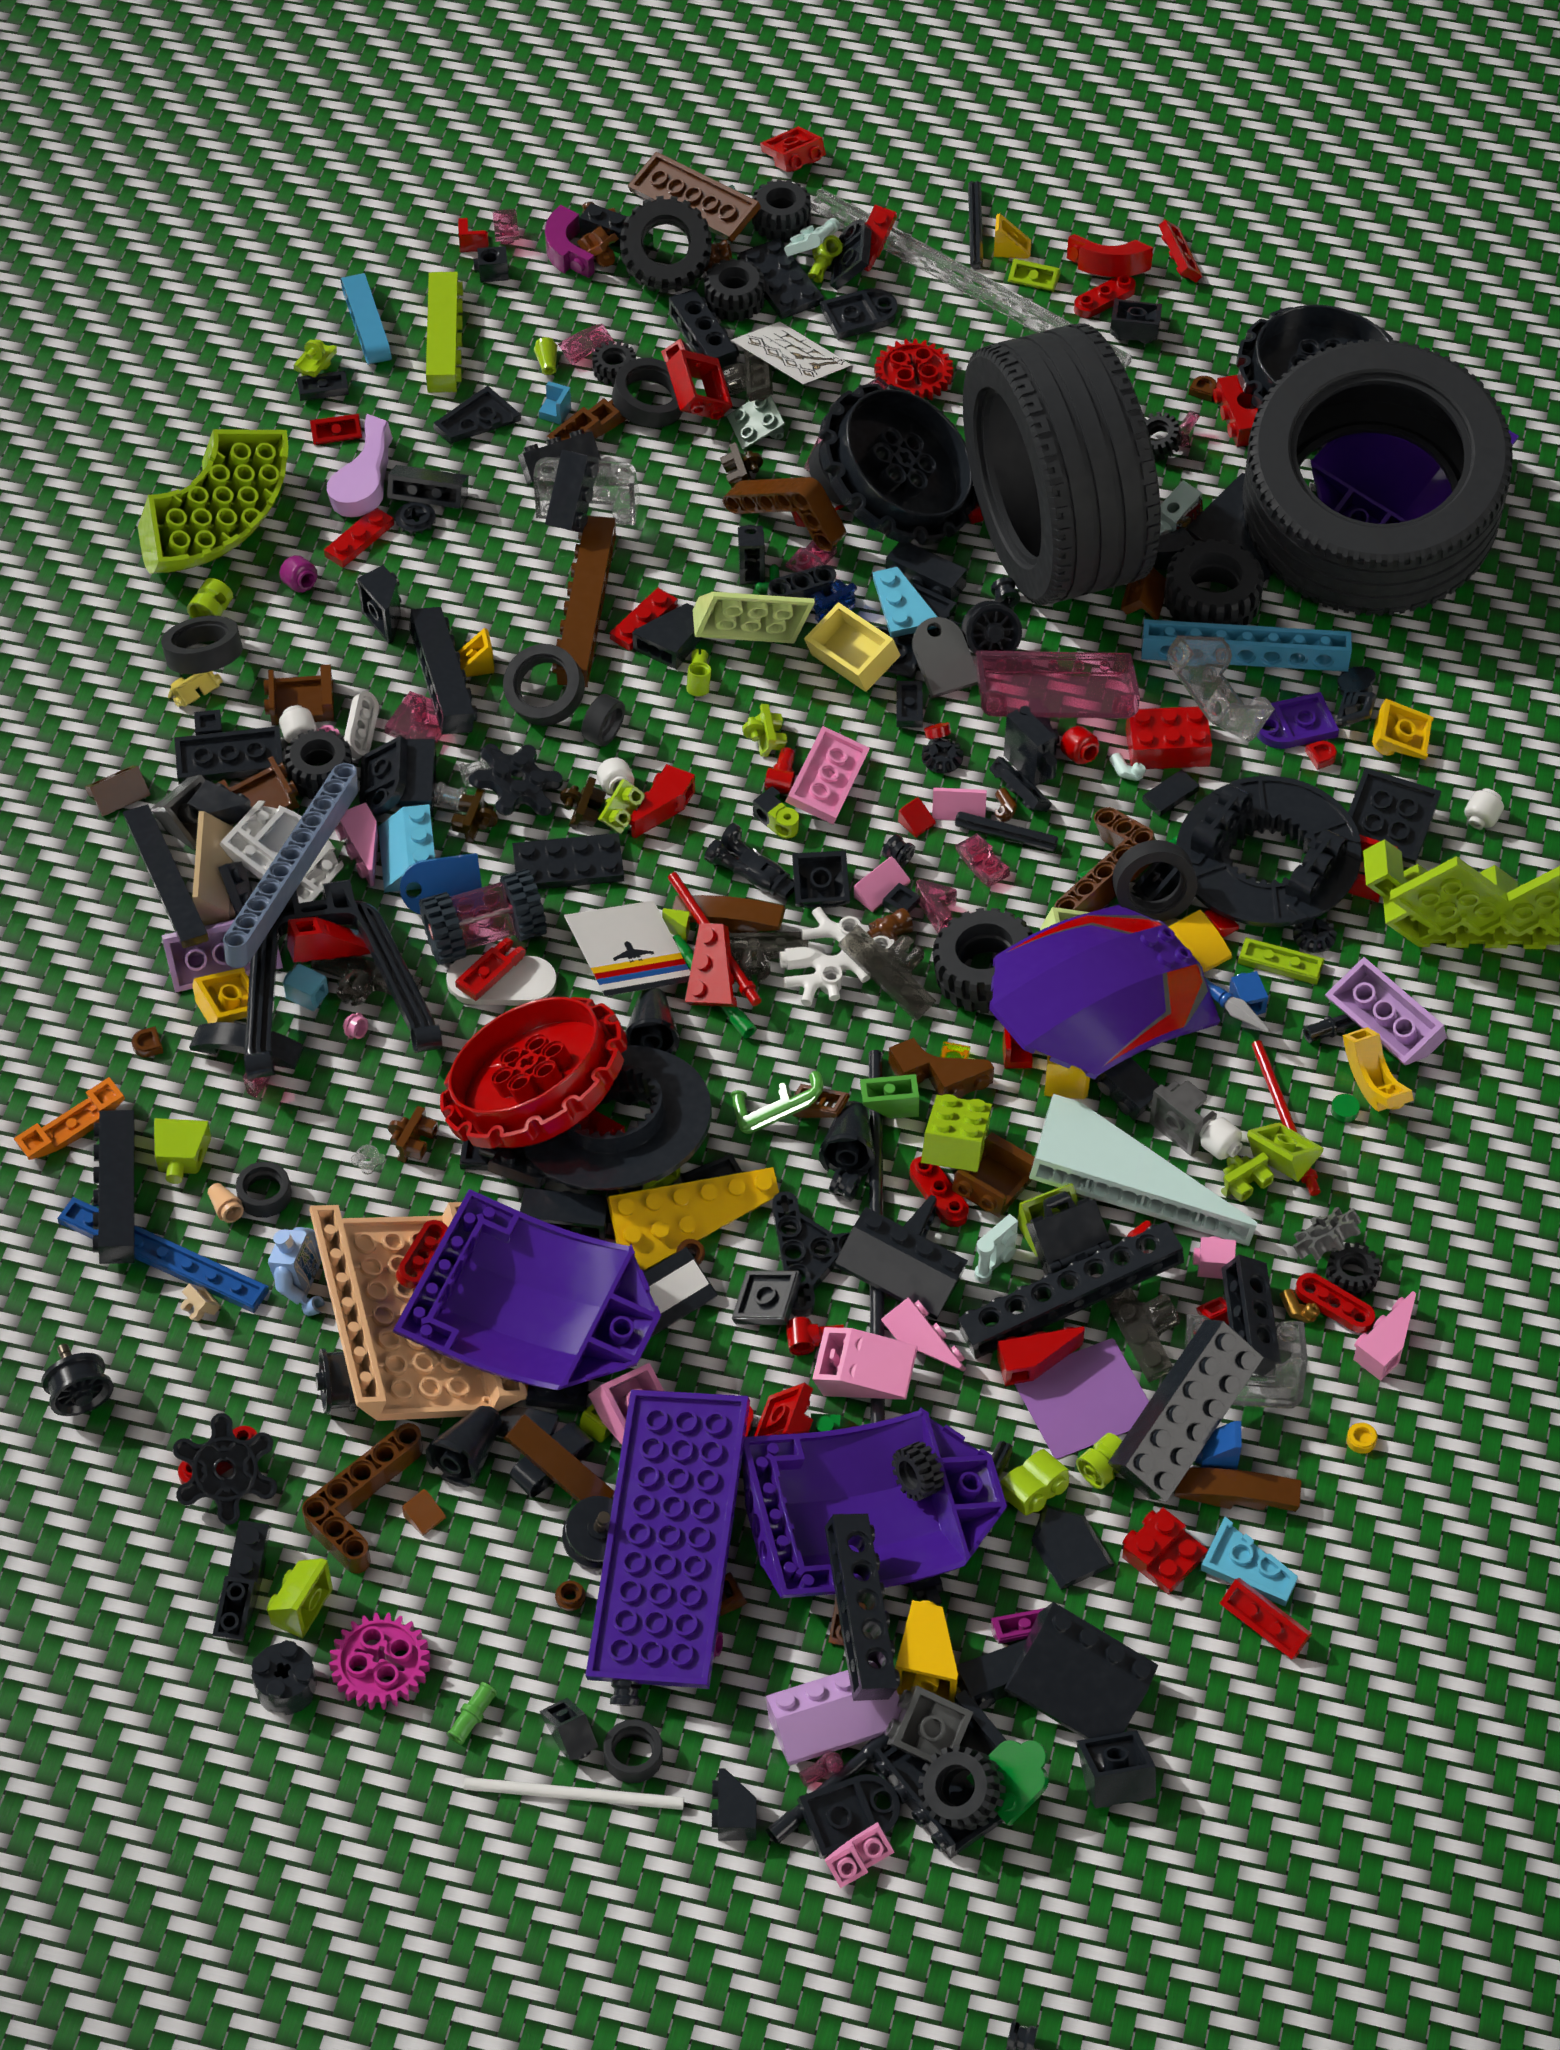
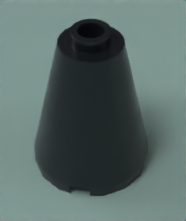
M659 988L642 990L639 993L625 1031L627 1045L645 1046L672 1054L679 1047L680 1037L666 995Z
M848 1101L839 1116L834 1118L820 1146L819 1161L828 1172L829 1169L836 1172L841 1167L848 1174L853 1175L856 1173L864 1176L868 1173V1169L874 1166L876 1159L868 1111L862 1103Z
M479 1406L432 1440L426 1448V1458L432 1469L434 1470L438 1467L443 1472L441 1477L455 1486L469 1487L471 1483L474 1484L479 1478L502 1425L498 1411L490 1406Z

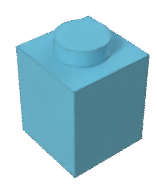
M299 963L292 972L289 971L283 980L286 999L313 1012L329 992L325 975Z

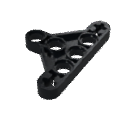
M780 1192L772 1200V1213L782 1271H799L806 1278L805 1281L800 1283L798 1293L803 1292L806 1306H800L797 1293L791 1313L796 1317H808L815 1310L814 1291L835 1268L834 1264L850 1232L833 1234L800 1213L798 1200L794 1194ZM782 1203H787L789 1207V1215L784 1216ZM792 1225L797 1231L792 1235H786L781 1229L784 1226ZM818 1246H826L830 1252L822 1256L816 1254L814 1249ZM796 1249L801 1252V1256L797 1259H790L786 1256V1252Z

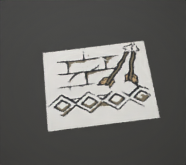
M781 322L731 340L802 384L851 366L850 363Z

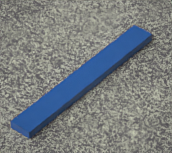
M73 1197L57 1218L58 1223L93 1239V1235H98V1229L93 1230V1212H99V1208ZM135 1225V1259L187 1283L203 1287L209 1293L252 1313H255L269 1293L267 1285Z

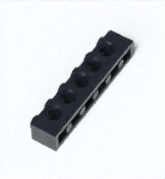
M868 1513L833 1514L825 1526V1533L853 1701L889 1700L899 1687L900 1675L899 1671L894 1668L895 1646L893 1640H890L888 1633L890 1617L888 1611L884 1609V1584L879 1580L880 1558L878 1553L874 1551L875 1529L873 1525H870ZM849 1545L856 1547L859 1552L853 1551ZM854 1574L860 1575L864 1581L858 1580ZM859 1602L865 1604L869 1610L863 1609ZM863 1631L870 1633L874 1639L866 1637ZM868 1661L875 1662L879 1669L872 1667Z

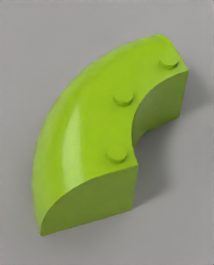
M213 429L202 459V472L191 484L182 490L177 489L168 493L148 495L138 524V532L143 561L150 574L181 571L211 562L240 545L258 528L275 503L285 477L288 458L287 430Z

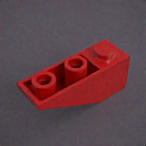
M666 764L662 772H658L655 775L652 788L649 792H645V797L639 809L634 810L631 814L629 825H631L633 838L639 837L685 809L695 793V774Z
M318 917L288 920L287 947L293 962H308L311 960L370 954L359 931Z
M1069 1326L1059 1331L1048 1333L1041 1331L1031 1336L1008 1337L1003 1341H998L997 1359L1005 1386L1034 1381L1081 1347L1084 1341V1326L1076 1328Z

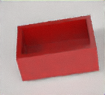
M1206 706L1128 709L1125 730L1130 766H1133L1134 763H1142L1146 769L1210 767L1212 741Z

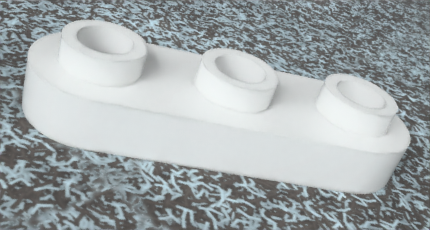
M363 691L353 698L344 740L348 741L352 758L360 759L370 751L378 716V701L368 691Z

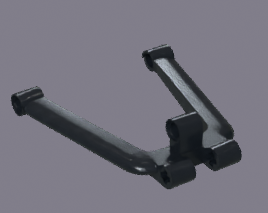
M350 880L322 884L323 900L299 903L297 891L295 890L251 959L245 1055H243L247 1080L276 1075L271 1046L277 950L280 937L288 933L289 919L318 917L339 925L355 926L359 930L410 1031L414 1053L443 1048L439 1024L435 1025L434 1018L381 914L372 905L354 900Z

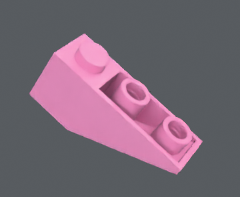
M363 803L348 809L336 826L335 831L339 840L346 842L345 848L349 858L356 860V868L362 879L366 878L370 887L375 884L379 836L377 821L367 804Z
M1414 1291L1405 1299L1403 1297L1399 1298L1393 1305L1392 1311L1387 1316H1380L1375 1322L1373 1330L1369 1334L1363 1333L1354 1344L1356 1350L1353 1360L1380 1381L1400 1362L1416 1297Z
M907 1298L881 1319L897 1340L917 1345V1352L958 1370H966V1367L962 1364L965 1357L955 1345L950 1348L943 1340L947 1337L946 1333L937 1323L933 1326L926 1318L930 1313L919 1300L914 1303L910 1298Z

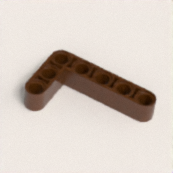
M812 477L738 481L722 498L726 509L734 514L797 511L817 547L826 552L831 551L846 535L845 526L823 486Z
M1105 807L1098 810L1094 815V821L1100 837L1104 842L1115 847V849L1056 901L1054 907L1084 912L1101 910L1116 896L1112 879L1118 860L1133 846L1142 842L1156 840L1153 831L1114 808ZM1152 863L1141 867L1133 875L1130 883Z
M404 1423L398 1426L303 1503L302 1513L306 1529L351 1573L357 1574L366 1571L370 1566L371 1559L368 1542L344 1517L422 1455L421 1430L415 1424ZM407 1440H413V1441H414V1442H412V1443H410V1444H405V1443H404V1442L407 1441ZM385 1458L391 1459L388 1462H381ZM363 1476L369 1477L366 1480H357ZM338 1495H346L341 1499L335 1498ZM315 1513H322L319 1517H311ZM337 1532L342 1533L338 1537L331 1536L332 1534ZM354 1552L362 1553L356 1557L350 1556Z

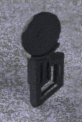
M1357 666L1349 668L1348 672H1342L1338 677V686L1343 697L1336 719L1337 727H1345L1371 718L1377 697L1372 692V685L1376 681V673L1373 669ZM1361 704H1364L1362 711H1360Z

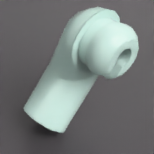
M1114 753L1110 757V762L1117 774L1122 778L1139 781L1146 773V768L1142 763H1134L1133 766L1127 765L1121 753Z

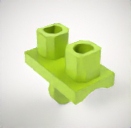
M309 340L304 346L305 352L294 363V370L300 372L302 376L309 375L315 378L321 370L327 369L331 365V359L337 353V346L325 345L322 340Z
M761 704L760 714L756 717H749L748 722L742 726V732L746 738H750L754 742L757 741L761 757H768L771 750H781L785 747L787 737L785 733L775 732L779 731L782 727V715L771 713L769 704Z
M622 779L611 798H607L605 801L606 806L598 820L609 826L616 833L622 834L631 820L632 812L637 809L644 799L645 793L626 779Z
M1264 1152L1251 1160L1248 1156L1242 1158L1238 1155L1234 1157L1229 1156L1227 1158L1228 1167L1223 1169L1225 1187L1221 1189V1193L1226 1198L1232 1194L1240 1202H1243L1253 1194V1187L1249 1184L1252 1181H1255L1263 1189L1272 1184L1274 1174L1267 1166L1269 1157Z

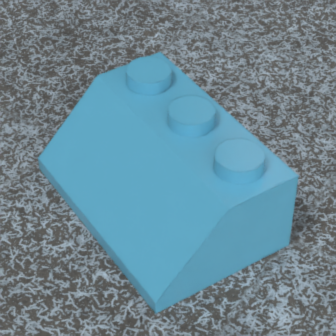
M429 804L402 807L378 826L384 892L400 891L402 875L413 863L435 859ZM416 882L409 883L406 887V890L422 889L420 884Z

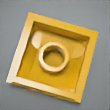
M1386 699L1382 703L1375 721L1373 746L1382 755L1389 756L1398 752L1426 760L1428 757L1427 749L1431 723L1434 717Z
M244 967L194 978L192 987L195 1002L208 1023H234L235 1020L247 1017L249 978L245 973Z

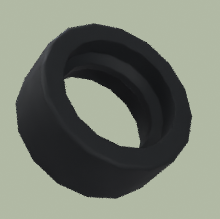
M608 694L598 696L588 708L582 723L581 730L584 739L600 747L608 745L622 725L625 715V705L623 702Z
M262 1161L250 1164L237 1177L235 1187L237 1197L241 1200L244 1211L249 1215L268 1218L282 1212L291 1201L292 1190L288 1174L278 1164ZM270 1179L280 1184V1191L272 1198L266 1200H256L247 1194L249 1186L259 1180Z
M639 1719L625 1720L616 1724L607 1733L604 1740V1762L609 1773L617 1780L626 1783H641L651 1779L659 1771L663 1761L662 1739L657 1729L650 1723ZM640 1737L650 1743L652 1754L650 1759L641 1765L627 1766L617 1760L615 1756L616 1745L625 1738Z

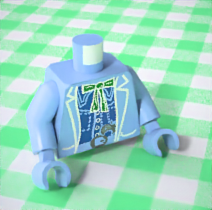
M296 1227L293 1230L284 1229L276 1232L273 1237L275 1246L268 1259V1265L275 1280L276 1290L295 1304L301 1303L302 1311L305 1315L313 1316L320 1313L316 1308L324 1306V1300L320 1296L307 1298L322 1262L315 1231L310 1228Z

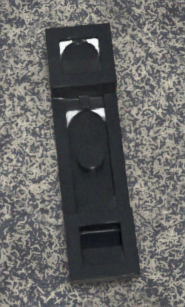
M215 1022L199 1025L189 1048L191 1051L216 1055L219 1049L245 1054L246 1024ZM272 1031L271 1050L273 1066L295 1070L304 1049L303 1044Z

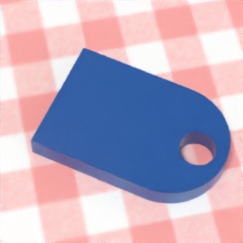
M478 854L428 859L410 865L403 873L400 881V893L406 906L415 913L421 914L420 899L447 892L456 911L485 908ZM416 882L420 884L422 890L418 896L413 897L406 893V887L409 883Z

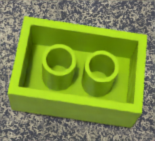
M951 1094L936 1095L925 1130L921 1163L978 1172L985 1139L988 1136L992 1104L985 1103L980 1099H960Z

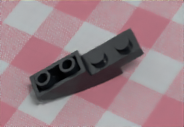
M239 1520L228 1576H225L212 1634L213 1637L244 1641L256 1606L267 1561L265 1554L271 1530L269 1524Z

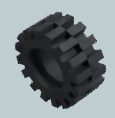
M608 341L609 345H606L604 342L601 344V348L598 346L595 348V352L592 354L593 373L599 382L604 380L606 385L612 382V386H614L619 369L625 363L636 359V353L632 346L629 347L627 343H624L622 346L621 341H617L616 344H613V341ZM609 362H621L617 365L607 364Z
M1156 412L1157 416L1153 417L1151 413L1148 415V420L1145 417L1144 419L1149 437L1156 432H1168V435L1161 440H1150L1154 459L1157 460L1158 456H1160L1161 460L1166 459V454L1171 457L1173 456V450L1176 452L1179 450L1178 445H1182L1181 438L1183 437L1179 423L1173 415L1170 417L1169 413L1165 412L1162 416L1161 412Z
M1350 1242L1345 1243L1343 1250L1330 1253L1326 1268V1278H1328L1329 1282L1355 1297L1359 1293L1362 1298L1366 1296V1292L1370 1294L1373 1288L1376 1287L1380 1273L1379 1258L1375 1259L1376 1253L1374 1251L1368 1253V1246L1365 1245L1361 1249L1359 1248L1360 1243L1355 1242L1354 1247H1351ZM1347 1264H1354L1362 1268L1364 1274L1356 1277L1350 1276L1343 1272L1342 1267Z
M920 1441L898 1449L892 1456L894 1459L892 1466L895 1467L892 1470L893 1475L898 1477L895 1481L897 1485L901 1484L902 1488L900 1490L903 1494L907 1492V1498H913V1501L922 1500L938 1493L942 1489L941 1486L944 1485V1481L941 1479L944 1477V1472L939 1469L942 1465L941 1462L937 1463L936 1461L938 1456L936 1453H931L932 1448L930 1446L926 1447V1443H920Z

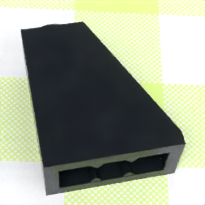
M686 603L635 629L632 632L633 650L677 670L703 638L695 637L694 606Z

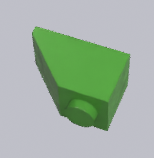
M916 1074L860 1079L863 1106L890 1119L919 1117V1092Z

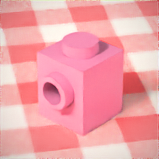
M1216 1236L1201 1237L1200 1247L1194 1248L1193 1265H1198L1197 1277L1223 1279L1221 1268L1235 1258L1236 1240L1222 1239Z

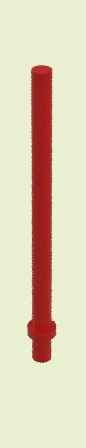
M676 872L671 873L668 876V880L698 925L699 923H710ZM732 956L729 960L730 970L740 986L739 991L742 996L748 998L752 1006H757L761 1003V998L755 991L756 986L753 981L747 979Z
M1260 1040L1252 1043V1048L1283 1125L1297 1132L1263 1043ZM1311 1167L1306 1171L1301 1181L1306 1184L1310 1196H1316L1321 1190L1317 1183L1318 1175L1316 1170Z

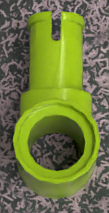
M829 235L823 239V243L820 246L812 249L814 263L808 277L810 279L814 277V282L820 283L823 281L827 267L832 264L834 257L842 252V243L838 237Z
M695 649L691 653L692 663L688 667L686 689L693 696H704L710 690L711 667L707 664L708 653L701 649V654H699V649Z

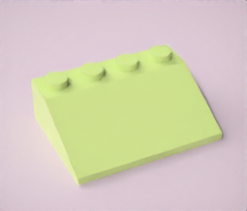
M711 592L698 597L693 608L695 637L795 643L815 601L813 598Z

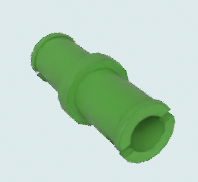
M480 1683L479 1688L468 1704L464 1703L461 1707V1714L446 1733L447 1736L457 1744H464L465 1739L476 1723H481L483 1720V1713L497 1695V1691L487 1683Z

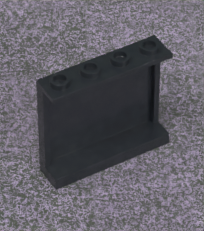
M965 1689L955 1696V1704L973 1712L959 1746L968 1747L989 1755L1000 1743L1007 1741ZM891 1747L884 1753L879 1748L876 1749L873 1767L877 1775L888 1780L893 1786L894 1791H896L899 1802L901 1804L906 1803L912 1810L911 1814L917 1825L921 1828L925 1827L932 1835L931 1840L934 1846L940 1852L945 1851L950 1859L1004 1822L997 1814L995 1818H987L989 1822L987 1825H977V1829L960 1830L939 1823V1821L929 1816L930 1811L923 1808L921 1803L925 1801V1798L919 1797L918 1789H923V1784L918 1783L919 1776L925 1777L926 1771L922 1768L925 1763L930 1765L931 1763L918 1757H913L894 1747ZM963 1770L956 1774L950 1783L949 1795L956 1807L968 1802L974 1793L975 1788L966 1779L971 1774L969 1770Z

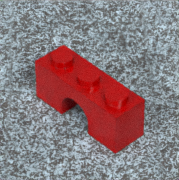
M1237 375L1217 378L1216 389H1213V398L1215 403H1219L1222 420H1226L1228 435L1230 438H1233L1236 447L1249 445L1250 432L1258 408L1246 409L1251 407L1252 395L1243 392Z

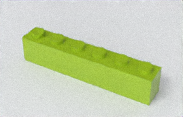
M429 272L426 352L428 393L457 392V382H462L461 367H457V365L462 364V351L458 350V347H462V332H458V330H463L462 315H459V313H463V299L459 298V296H463V281H458V272Z

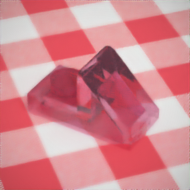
M917 880L915 893L921 896L919 905L938 934L944 926L948 927L947 923L952 920L949 908L956 905L957 890L926 880Z

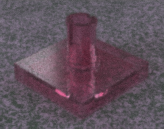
M411 691L384 727L385 734L395 738L401 735L405 739H435V743H437L442 736L431 699Z

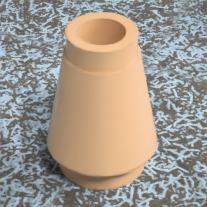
M215 1183L210 1186L207 1193L218 1218L227 1223H233L240 1219L244 1212L241 1200L221 1183Z

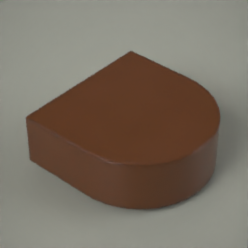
M1199 376L1192 382L1188 395L1212 402L1213 389H1216L1217 382L1210 376Z
M156 1026L140 1030L133 1035L131 1043L136 1055L151 1057L163 1053Z

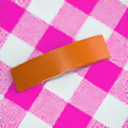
M110 1077L86 1091L88 1097L86 1100L41 1128L36 1123L16 1136L14 1140L29 1160L40 1158L68 1146L94 1129V1122H99V1111L116 1110L125 1097Z

